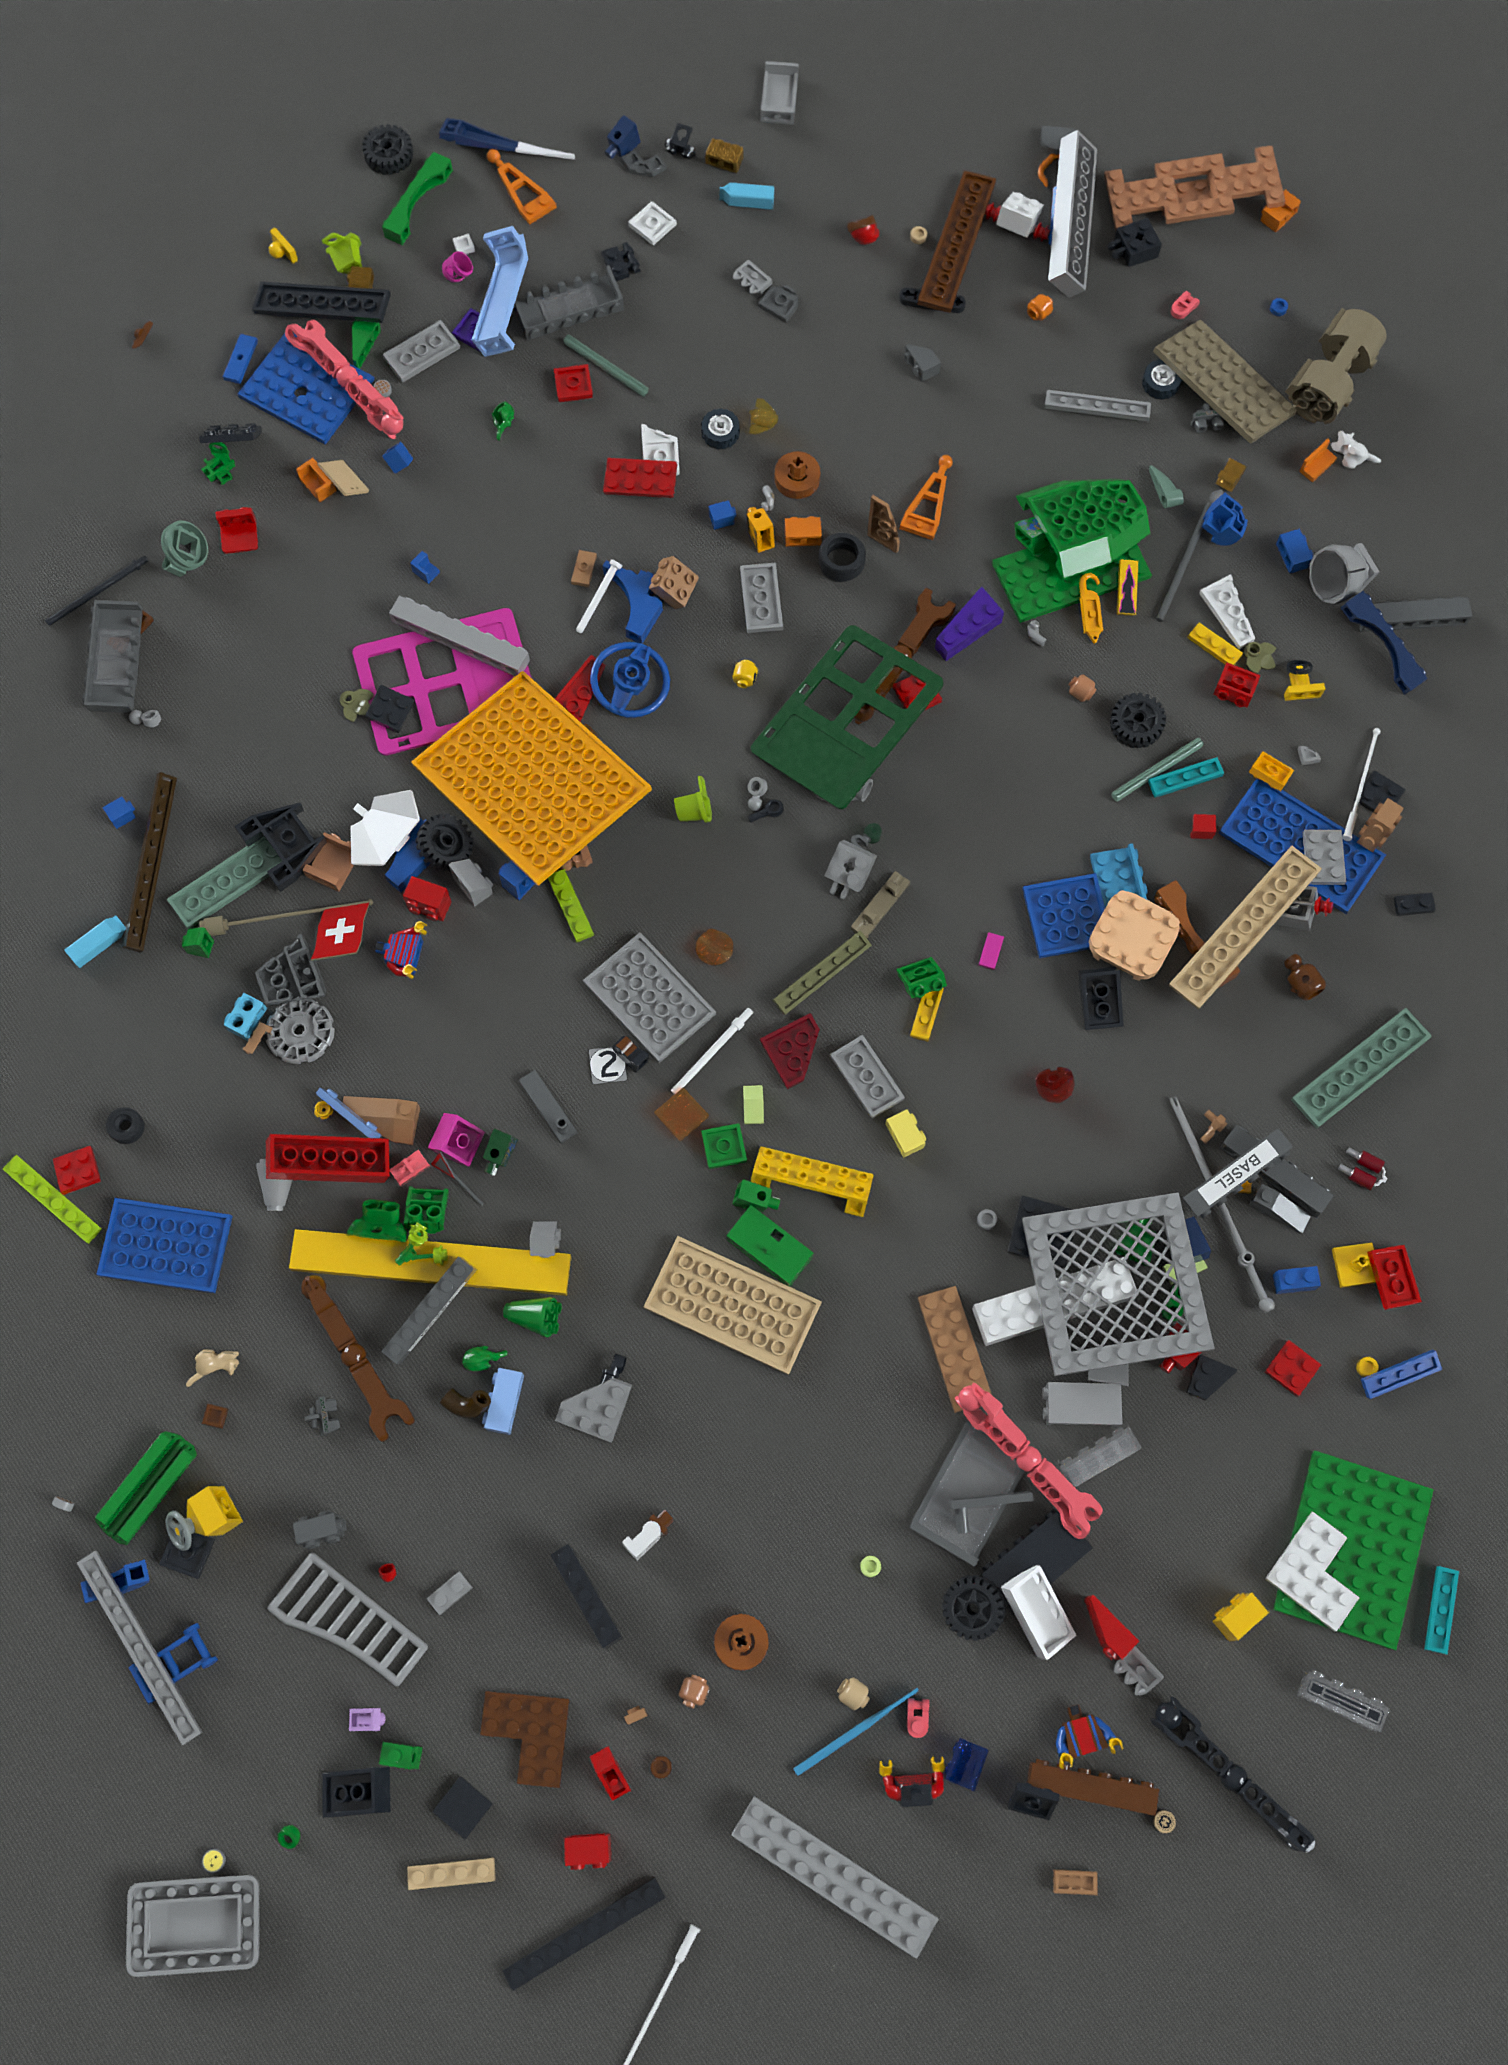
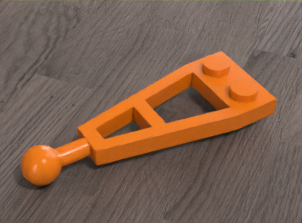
M490 149L487 152L488 161L495 163L499 167L498 174L519 213L529 225L557 208L556 202L544 189L509 162L504 164L496 149ZM510 172L517 180L510 183L506 173ZM526 185L538 194L539 197L523 206L515 191Z
M949 455L940 457L938 473H932L906 510L900 524L901 530L930 540L934 539L939 527L947 476L944 474L946 469H949L953 464V460ZM934 482L941 483L939 494L928 491ZM923 498L937 503L935 520L913 513Z

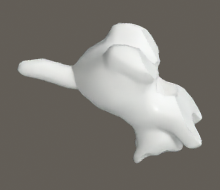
M1339 431L1338 442L1331 444L1334 451L1344 455L1342 464L1346 468L1353 469L1365 460L1373 463L1381 462V459L1368 453L1363 444L1353 439L1354 433L1345 434L1343 431Z

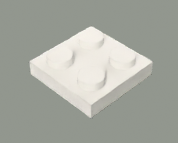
M652 201L628 222L630 228L652 245H655L677 225L673 217Z

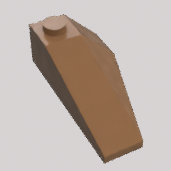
M873 495L870 503L867 536L897 553L900 541L889 504Z
M344 1096L343 1103L364 1121H370L378 1127L377 1131L381 1136L394 1143L413 1145L420 1113V1106L417 1102L400 1099Z

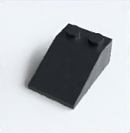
M1117 967L1078 970L1085 1030L1123 1027L1120 970Z
M390 1767L322 1773L323 1818L391 1812Z

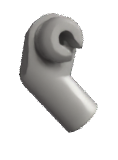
M766 485L762 488L766 502L761 504L765 512L771 511L774 508L775 498L770 486Z
M1033 620L1027 627L1028 637L1043 647L1047 639L1039 634V622Z

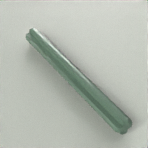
M567 335L564 338L565 345L641 396H645L648 393L647 386L571 335Z
M1200 738L1194 739L1113 791L1112 798L1115 801H1119L1146 784L1149 779L1157 777L1203 746V742Z

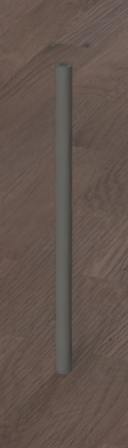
M1210 502L1206 504L1156 617V620L1159 622H1163L1202 533L1203 517L1212 505Z

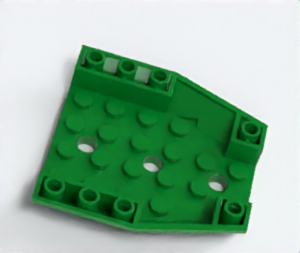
M1063 480L1016 495L1023 511L1031 509L1056 552L1058 559L1055 566L1063 579L1111 564L1150 534L1146 506L1130 480ZM1118 499L1124 500L1126 503H1120ZM1089 509L1091 511H1094L1095 513L1091 514L1088 513L1086 510ZM1054 520H1059L1063 523L1057 524Z

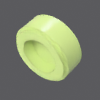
M874 1556L865 1557L860 1564L861 1572L866 1577L878 1575L881 1570L879 1559Z

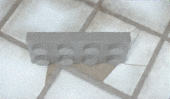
M440 320L383 354V357L403 383L460 349V344Z
M776 563L740 566L747 633L783 630Z
M863 1035L830 1054L833 1062L871 1119L905 1099Z

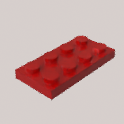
M607 458L603 492L610 495L673 498L678 464L676 461Z

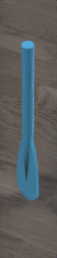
M918 1687L895 1703L865 1719L793 1768L797 1776L871 1727L900 1703L919 1691Z

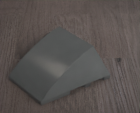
M302 934L298 935L297 940L290 946L284 947V951L280 955L270 959L255 972L267 1005L326 996V986L316 960H310L313 954Z

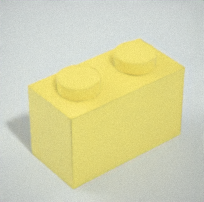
M908 1110L888 1118L885 1124L903 1158L923 1149L926 1141L923 1131H919L916 1126L917 1120L913 1113L910 1114Z

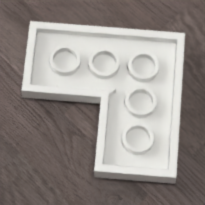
M1311 1512L1266 1577V1580L1331 1630L1337 1632L1359 1599L1357 1595L1325 1572L1347 1537L1317 1514Z

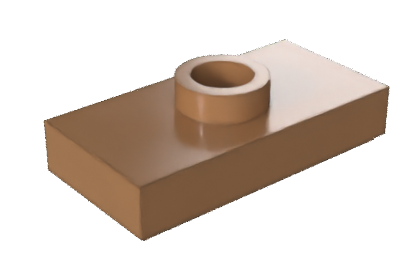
M579 550L571 580L573 585L590 586L597 553Z
M1053 1869V1893L1097 1895V1872Z

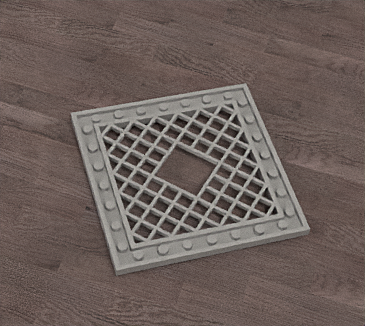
M1179 1192L1024 1217L1022 1219L1054 1376L1215 1349ZM1156 1217H1162L1163 1222L1157 1219ZM1150 1219L1146 1226L1139 1223L1138 1220ZM1153 1220L1162 1226L1158 1234L1148 1229ZM1130 1222L1126 1230L1118 1224ZM1133 1223L1143 1229L1138 1238L1128 1232ZM1111 1225L1107 1232H1104L1103 1230L1098 1228L1101 1226ZM1113 1227L1123 1232L1119 1240L1109 1235ZM1092 1228L1087 1236L1079 1231ZM1164 1229L1168 1242L1160 1237ZM1094 1230L1104 1236L1099 1244L1089 1238ZM1072 1231L1068 1239L1059 1234ZM1145 1231L1155 1237L1150 1246L1140 1240ZM1075 1233L1084 1238L1080 1247L1070 1241ZM1053 1234L1050 1240L1048 1241L1047 1235ZM1125 1235L1135 1240L1130 1249L1120 1243ZM1055 1236L1065 1242L1060 1250L1050 1244ZM1106 1238L1116 1244L1111 1252L1101 1246ZM1157 1239L1166 1245L1162 1253L1152 1248ZM1086 1241L1096 1246L1091 1255L1082 1250ZM1137 1243L1147 1248L1142 1257L1132 1251ZM1067 1244L1077 1250L1072 1258L1062 1252ZM1118 1246L1127 1251L1123 1260L1113 1254ZM1168 1248L1170 1249L1172 1261L1164 1256ZM1050 1249H1052L1053 1251H1055V1252L1057 1253V1255L1055 1256V1258L1053 1259V1261H1052ZM1098 1249L1108 1255L1103 1263L1094 1258ZM1149 1251L1159 1256L1154 1265L1144 1259ZM1079 1252L1089 1258L1084 1266L1074 1261ZM1130 1254L1139 1259L1135 1268L1125 1262ZM1059 1256L1069 1261L1064 1270L1054 1264ZM1110 1257L1144 1279L1124 1310H1121L1090 1288ZM1161 1259L1171 1265L1166 1273L1156 1267ZM1091 1260L1101 1266L1096 1274L1086 1269ZM1142 1262L1151 1268L1147 1276L1137 1271ZM1071 1263L1081 1269L1076 1278L1066 1272ZM1173 1267L1176 1275V1280L1169 1276V1273L1171 1272ZM1054 1268L1061 1272L1057 1280ZM1154 1270L1163 1276L1159 1284L1149 1279ZM1083 1271L1093 1278L1088 1286L1078 1280ZM1063 1275L1073 1280L1068 1289L1059 1284ZM1166 1278L1175 1284L1171 1292L1161 1287ZM1146 1281L1156 1287L1151 1296L1141 1290ZM1075 1283L1085 1289L1080 1297L1071 1292ZM1177 1287L1179 1289L1181 1300L1173 1295ZM1058 1288L1066 1292L1061 1300ZM1158 1290L1168 1296L1163 1304L1153 1298ZM1087 1291L1097 1297L1092 1306L1082 1300ZM1138 1293L1148 1299L1143 1307L1134 1302ZM1068 1294L1077 1300L1072 1309L1062 1303ZM1170 1298L1180 1304L1175 1312L1165 1306ZM1099 1299L1109 1305L1104 1314L1094 1308ZM1151 1301L1160 1307L1156 1315L1146 1310ZM1079 1303L1089 1308L1084 1317L1074 1311ZM1131 1304L1141 1310L1136 1318L1126 1313ZM1182 1306L1185 1319L1178 1315V1312L1180 1311ZM1062 1307L1070 1312L1065 1319ZM1111 1308L1121 1313L1116 1322L1106 1316ZM1163 1309L1172 1315L1167 1324L1157 1318ZM1091 1311L1101 1316L1096 1325L1087 1320ZM1143 1312L1152 1318L1148 1327L1138 1321ZM1072 1314L1082 1320L1077 1328L1067 1323ZM1123 1316L1133 1322L1128 1330L1118 1324ZM1174 1318L1184 1323L1179 1332L1170 1326ZM1103 1319L1113 1325L1108 1334L1099 1328ZM1155 1321L1165 1327L1160 1335L1150 1329ZM1084 1322L1094 1328L1088 1337L1079 1331ZM1135 1324L1145 1330L1140 1339L1130 1333ZM1066 1327L1074 1331L1070 1338H1068ZM1116 1327L1125 1333L1120 1342L1110 1336ZM1187 1327V1328H1188V1332H1187V1333H1183V1331H1184L1185 1328ZM1167 1329L1175 1334L1163 1336ZM1095 1331L1105 1336L1101 1345L1091 1339ZM1147 1332L1156 1337L1143 1340ZM1076 1334L1086 1340L1081 1348L1071 1343ZM1127 1336H1130L1135 1340L1133 1342L1123 1343ZM1108 1339L1115 1343V1345L1104 1346ZM1088 1342L1097 1347L1083 1350Z

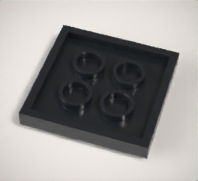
M246 423V426L241 427L238 424H229L228 427L221 428V425H211L210 428H207L199 436L200 443L255 440L262 433L261 425L256 426V423Z
M1022 1195L1007 1253L1030 1259L1022 1221L1024 1217L1073 1209ZM1072 1231L1059 1234L1068 1239ZM1053 1234L1047 1235L1048 1241L1050 1240ZM1055 1236L1050 1244L1060 1250L1065 1242ZM1067 1244L1062 1252L1069 1256L1071 1246ZM1050 1249L1051 1257H1052V1261H1053V1259L1055 1258V1256L1057 1255V1253H1056L1055 1251H1053L1052 1249ZM1059 1256L1054 1264L1065 1268L1067 1260Z

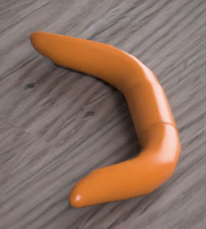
M1060 154L1049 155L1039 166L1038 177L1046 188L1048 187V180L1044 175V170L1055 159H1058Z

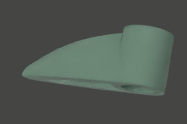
M1149 466V472L1162 506L1169 508L1182 505L1184 497L1181 489H1176L1171 480L1153 466Z

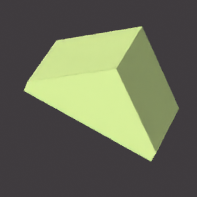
M743 1086L744 1124H764L763 1086Z

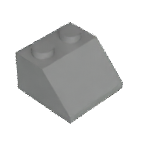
M470 859L449 864L453 879L474 906L493 894L491 888L493 884L488 877L484 878L481 875L482 870L477 863L473 864Z

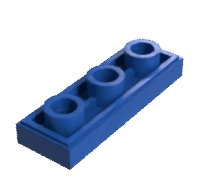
M240 334L223 375L225 381L241 384L258 343L256 337Z

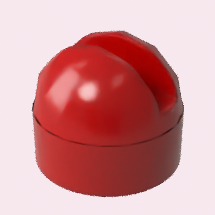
M387 1563L379 1568V1574L383 1581L391 1582L396 1576L394 1564Z

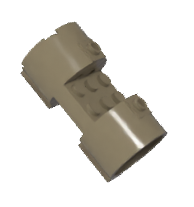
M1343 308L1335 315L1318 341L1322 344V351L1327 360L1312 361L1308 358L1285 391L1289 395V399L1292 400L1294 404L1292 407L1297 410L1296 413L1312 423L1319 421L1329 424L1335 420L1343 406L1347 407L1353 399L1351 395L1355 390H1353V381L1348 373L1359 374L1364 373L1368 368L1372 369L1377 362L1375 358L1386 341V330L1375 316L1363 310H1345Z

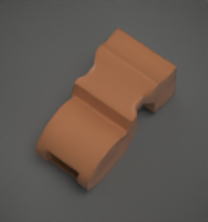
M587 845L580 850L579 855H574L559 869L569 871L573 866L576 868L588 867L590 863H593Z

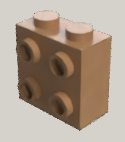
M674 556L663 558L659 562L656 574L651 579L652 583L649 589L672 608L685 607L699 576Z
M1387 798L1384 804L1380 802L1365 823L1366 825L1358 833L1361 837L1357 843L1371 852H1374L1377 846L1381 848L1403 817L1400 813L1404 808Z

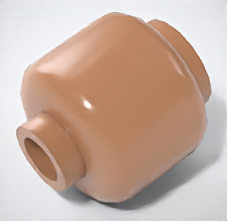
M1083 674L1078 678L1074 676L1068 684L1071 687L1069 690L1070 695L1080 702L1089 701L1097 690L1095 682Z
M693 1674L691 1677H686L679 1691V1697L683 1699L682 1704L693 1709L695 1705L702 1706L709 1692V1686L706 1684L707 1680Z

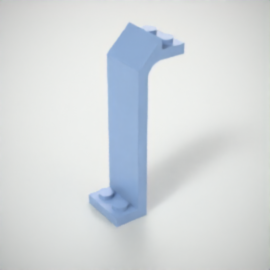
M513 226L485 233L483 236V240L493 252L496 261L472 337V341L484 357L511 351L515 346L506 334V329L528 262V254L524 235H519Z

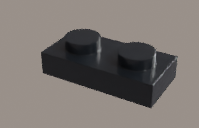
M1433 893L1395 896L1393 899L1397 916L1434 913L1436 911Z

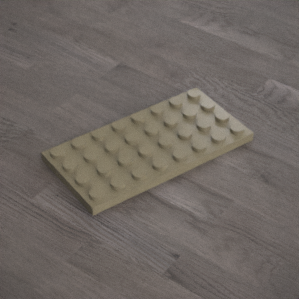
M1202 320L1197 321L1159 344L1153 351L1250 444L1294 416L1297 412L1290 402Z

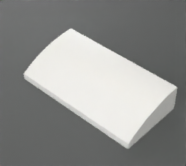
M1040 1565L1022 1572L1001 1587L1038 1658L1048 1660L1076 1636Z

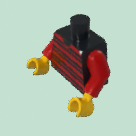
M932 1757L931 1763L934 1773L895 1776L891 1775L892 1761L888 1760V1767L883 1766L882 1761H880L879 1773L884 1776L883 1781L887 1796L897 1801L901 1807L933 1805L934 1798L940 1796L944 1789L942 1773L945 1770L944 1758L941 1757L942 1761L940 1763H935L934 1757Z

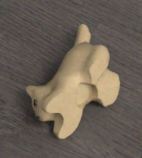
M210 1349L200 1351L195 1357L197 1373L189 1378L186 1386L190 1387L204 1375H208L216 1370L223 1369L228 1371L229 1375L234 1374V1370L239 1364V1361L236 1359L239 1352L223 1351L220 1354H216Z

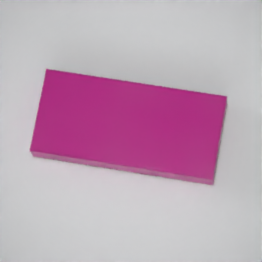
M988 932L978 966L995 970L1004 939L1003 936Z

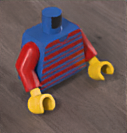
M418 921L413 927L396 932V934H390L388 943L377 942L375 952L384 954L387 968L396 976L414 978L413 975L417 971L416 968L423 945L422 937L419 934H427V931L423 930V927L427 926L426 923Z

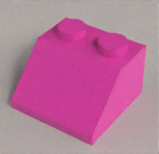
M444 1113L428 1148L437 1154L442 1152L445 1158L469 1167L485 1131L458 1115Z

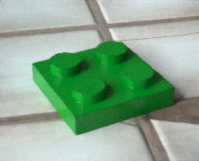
M740 1123L701 1130L709 1169L747 1162Z

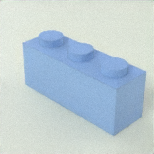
M499 1368L498 1373H494L492 1379L494 1389L493 1393H489L491 1403L488 1412L484 1413L482 1420L486 1430L510 1435L524 1379L522 1372Z

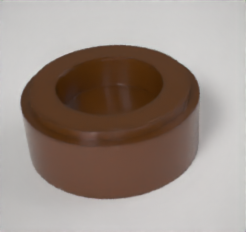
M658 1756L652 1761L651 1772L656 1778L662 1779L671 1773L672 1764L667 1757Z

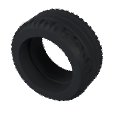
M839 532L828 536L822 542L818 561L821 571L827 578L838 582H848L858 577L864 569L866 551L863 543L856 536ZM847 549L854 553L857 559L850 565L839 566L832 563L827 556L833 550Z

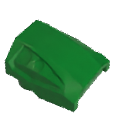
M409 1186L404 1227L410 1230V1225L419 1223L426 1227L425 1232L430 1234L444 1230L449 1190L446 1188L444 1190L420 1189Z

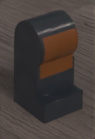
M622 1036L612 1045L616 1055L635 1073L648 1063L649 1054L634 1045L628 1037Z

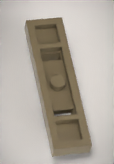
M895 871L852 924L851 930L855 933L861 930L867 938L910 885L911 881ZM888 889V890H890L891 892H893V895H891V894H890L889 892H887L886 890Z

